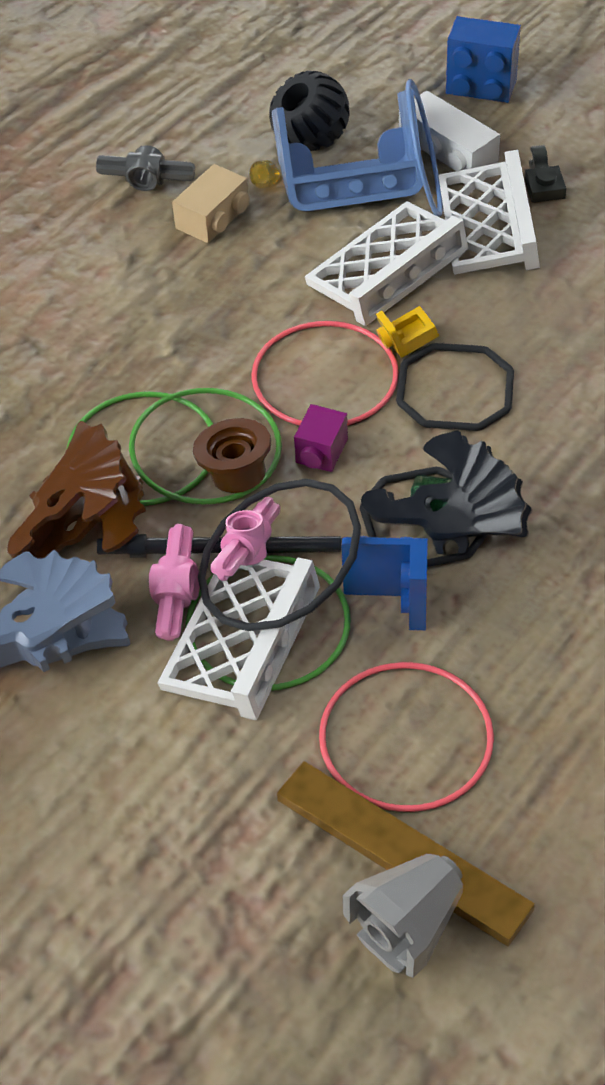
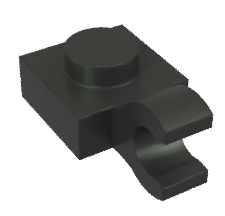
M545 145L531 146L530 150L533 159L529 160L530 169H525L524 178L531 202L565 199L567 188L559 165L548 166Z

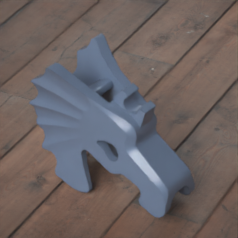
M55 550L47 557L37 559L30 552L26 551L7 562L0 569L1 582L28 588L20 593L12 603L5 605L0 612V668L25 660L34 666H38L45 672L50 670L49 663L63 659L65 664L72 661L73 655L91 649L121 647L131 644L128 633L125 631L128 624L125 615L111 608L115 604V597L113 592H111L113 583L110 573L99 574L95 560L89 562L80 560L78 557L64 559ZM32 614L24 622L14 621L17 616Z

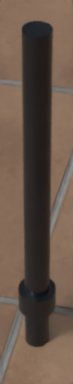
M137 534L121 548L109 553L104 552L102 548L103 538H97V554H129L130 558H147V554H166L168 538H147V534ZM341 536L270 537L266 542V552H341ZM193 537L191 554H203L204 548L211 537ZM223 537L219 538L211 553H220L222 551L221 540Z

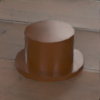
M246 418L226 419L212 424L199 434L194 441L193 455L197 464L210 472L215 487L229 493L244 492L253 489L265 477L264 459L271 450V435L266 426L256 420Z

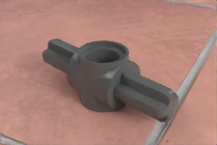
M145 145L137 148L135 152H129L127 157L98 156L96 171L101 175L126 176L127 182L135 189L150 191L156 185H162L164 179L193 181L195 177V164L165 160L164 154L157 148Z

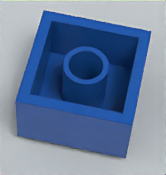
M456 16L447 40L446 94L509 103L517 81L521 25Z

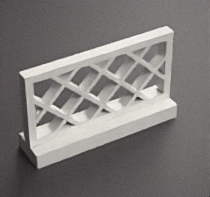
M518 149L504 152L505 162L438 175L445 220L454 215L464 221L465 227L473 230L466 237L468 243L467 250L477 253L474 258L459 261V258L466 252L464 251L452 260L454 275L518 262H524L526 270L540 268L536 237ZM501 175L493 185L484 182L488 177ZM458 183L466 184L459 192L447 187L448 185ZM475 189L485 192L478 200L468 196ZM494 196L504 200L497 208L487 204ZM460 203L469 207L463 214L453 211ZM479 211L489 215L482 223L472 219ZM498 219L509 223L502 231L491 227ZM483 234L493 238L486 246L476 243ZM502 243L515 248L513 251L502 253L495 251Z
M406 201L304 276L306 284L354 311L356 321L367 326L377 318L376 313L387 311L468 249L464 221L454 215L444 220ZM407 216L416 219L415 222L398 224ZM433 230L426 236H421L422 231ZM416 232V237L397 239V235ZM391 236L389 241L372 243L378 237ZM407 249L401 255H396V250ZM390 251V256L371 258L373 253ZM365 255L364 260L347 262L353 256ZM382 268L377 273L370 275L372 269ZM364 271V276L346 278V273ZM339 274V279L322 280L327 275ZM355 288L349 294L345 293V289Z
M297 558L294 565L264 559L254 565H240L238 569L248 570L249 576L228 584L227 580H219L218 576L214 574L207 586L210 600L214 604L228 597L230 598L234 607L222 612L225 616L233 619L240 617L241 621L249 623L245 616L246 614L266 605L270 612L267 618L259 622L279 620L309 605L320 588L313 561ZM275 576L286 578L282 586L266 592L262 585V582ZM256 585L261 595L239 605L235 594ZM201 598L157 682L160 690L238 708L241 717L257 720L306 616L281 628L256 631L241 629L226 637H222L218 627L224 624L220 623L215 616L212 617ZM213 630L218 640L195 650L192 644L196 637ZM251 638L254 644L251 651L234 659L228 648ZM224 651L228 662L205 671L201 660ZM196 663L201 673L186 681L175 679L179 670ZM232 672L235 673L237 680L231 692L213 687L212 681Z

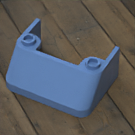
M411 89L413 114L420 147L414 93ZM406 90L397 93L401 127L389 129L381 134L377 143L378 159L314 168L312 154L305 145L301 143H288L284 108L280 107L271 111L278 162L288 200L295 209L300 211L319 210L407 197L420 191L423 183L411 135Z

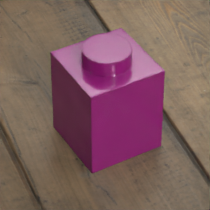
M310 404L294 436L295 463L309 468L332 472L348 440L347 413Z

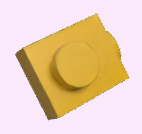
M421 306L416 307L390 322L383 311L376 313V317L381 325L380 328L376 329V332L386 349L392 346L400 358L439 337L436 326Z

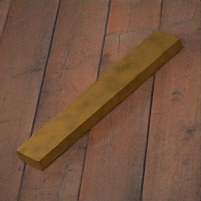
M305 761L300 764L277 792V801L386 870L425 854L450 858L459 867L462 873L460 880L463 883L462 895L453 912L507 947L510 946L534 912V902Z

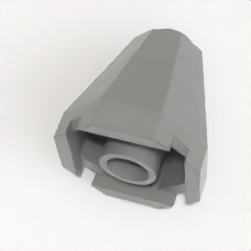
M425 854L354 884L343 894V915L349 924L358 919L363 927L357 933L358 938L391 971L400 973L406 967V976L414 978L427 965L462 895L463 883L460 880L462 873L450 858Z

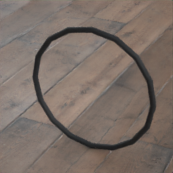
M311 479L276 483L246 498L220 522L204 548L198 573L203 604L220 623L245 631L281 628L312 613L341 586L357 558L361 524L354 502L335 485ZM305 486L329 491L347 506L353 525L349 556L333 583L309 605L279 620L246 623L225 616L210 600L205 577L211 551L226 528L228 516L245 510L251 504L277 491Z

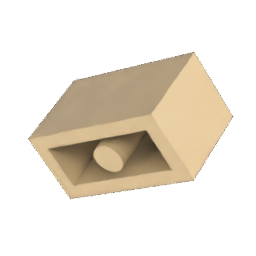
M213 164L172 201L175 228L209 243L248 207L250 198L248 195L247 178Z

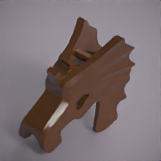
M80 421L77 424L64 456L50 475L43 480L44 483L37 493L33 491L29 495L33 500L35 509L10 537L7 551L12 558L27 551L33 557L42 559L47 557L53 550L59 553L66 546L80 542L99 522H102L103 525L102 548L106 553L121 548L138 534L139 529L134 524V520L138 515L146 512V508L140 503V499L144 496V491L142 490L144 482L140 476L134 475L122 455L119 442L117 440H108L107 431L102 423L93 427L87 425L84 421ZM77 521L74 528L67 531L68 526Z

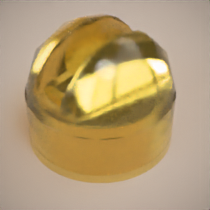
M269 160L256 161L252 164L249 171L250 180L257 188L271 187L278 181L279 169L275 163Z

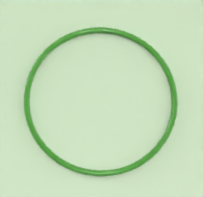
M218 388L188 389L170 394L158 400L138 418L129 440V453L133 467L148 486L171 499L201 505L233 501L258 489L275 471L282 449L281 436L277 424L261 405L239 393ZM205 393L226 395L251 405L267 419L276 439L274 460L261 483L253 489L210 499L177 495L155 484L146 476L138 464L135 454V439L141 424L156 408L173 399Z
M147 391L117 396L90 410L80 421L86 423L100 410L120 401L140 397L164 398L170 394ZM182 397L173 399V401L182 403L197 412L208 427L213 424L208 415L194 403ZM75 426V428L73 429V431H72V433H71V435H70V437H69V441H68V444H67V448H68V446H69V444H70V441H71V439H72V437H73V434H74V432H75L76 426ZM204 469L195 480L174 492V494L182 496L197 486L209 472ZM163 496L156 499L141 500L140 503L144 506H150L173 499Z
M266 555L264 560L294 564L296 558ZM314 566L316 574L331 585L334 580L327 573ZM211 575V576L206 580L207 586H208L210 580L212 579L213 575ZM340 587L335 592L341 601L344 611V630L337 648L316 670L289 682L273 684L271 691L291 688L310 681L334 663L342 652L349 636L351 617L348 602ZM200 590L198 598L196 600H191V604L189 605L186 616V627L194 613L195 606L199 598L201 597ZM194 641L192 645H193L194 649L197 650V647H196V644H195V641ZM205 659L201 660L203 667L207 671L213 669ZM226 675L219 678L233 686L236 682L235 679Z

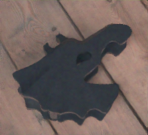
M459 430L435 436L423 446V450L427 454L438 460L452 473L453 479L451 482L422 485L412 496L395 500L394 493L387 492L386 489L382 488L366 491L361 497L362 506L376 522L386 525L423 527L426 534L432 539L437 555H446L445 546L450 541H455L458 544V554H467L470 537L484 535L528 537L527 521L533 510L522 498L521 489L523 481L510 470V467L504 461L494 458L492 448L486 446L484 441L469 444L467 437L462 435ZM436 499L447 503L439 511H433L431 508L432 502Z

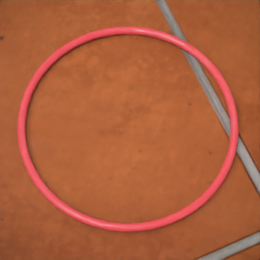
M338 321L304 323L279 333L263 346L255 358L252 368V385L255 394L264 407L275 416L300 426L302 420L289 417L270 405L262 395L257 381L258 366L263 355L274 343L291 333L323 326L347 328L375 340L388 354L393 367V380L388 393L380 403L368 412L347 420L348 425L365 420L384 407L392 397L398 383V364L390 348L386 349L377 335L354 324Z
M413 662L384 664L363 671L348 680L335 692L321 718L319 743L324 762L336 781L381 809L397 812H418L446 805L464 795L478 782L491 759L494 731L485 704L478 694L463 680L434 666ZM392 669L424 670L453 681L473 698L486 724L487 746L479 769L462 788L453 794L425 804H389L370 798L357 791L337 772L329 757L326 746V726L329 715L335 703L347 689L363 678Z

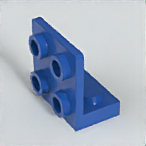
M360 536L357 558L343 580L344 594L401 596V613H409V630L426 631L428 538ZM352 537L342 538V566L349 556Z

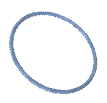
M408 79L406 82V102L416 159L431 210L434 215L441 217L442 195L431 133L417 86L412 79ZM411 88L418 104L430 152L436 187L437 208L430 191L419 147L413 114Z

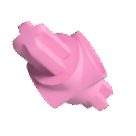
M265 497L261 502H258L252 511L242 510L227 517V533L221 540L222 551L211 564V572L216 574L219 580H228L230 576L235 574L240 565H254L266 557V542L272 533L271 524L280 513V505L274 503L273 498Z
M175 524L174 527L170 528L166 555L159 559L158 564H153L149 572L150 595L159 605L155 634L158 638L165 639L166 641H174L175 638L180 636L183 609L191 604V600L198 598L200 590L198 582L199 570L197 564L190 559L193 530L191 527L184 526L183 524Z

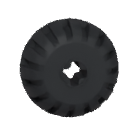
M303 71L295 74L294 78L290 77L287 79L285 84L276 91V95L273 96L269 108V118L273 132L271 111L283 107L288 143H301L310 151L320 150V146L327 148L333 145V141L336 138L339 139L343 134V129H346L350 116L349 101L343 87L331 76L318 71Z

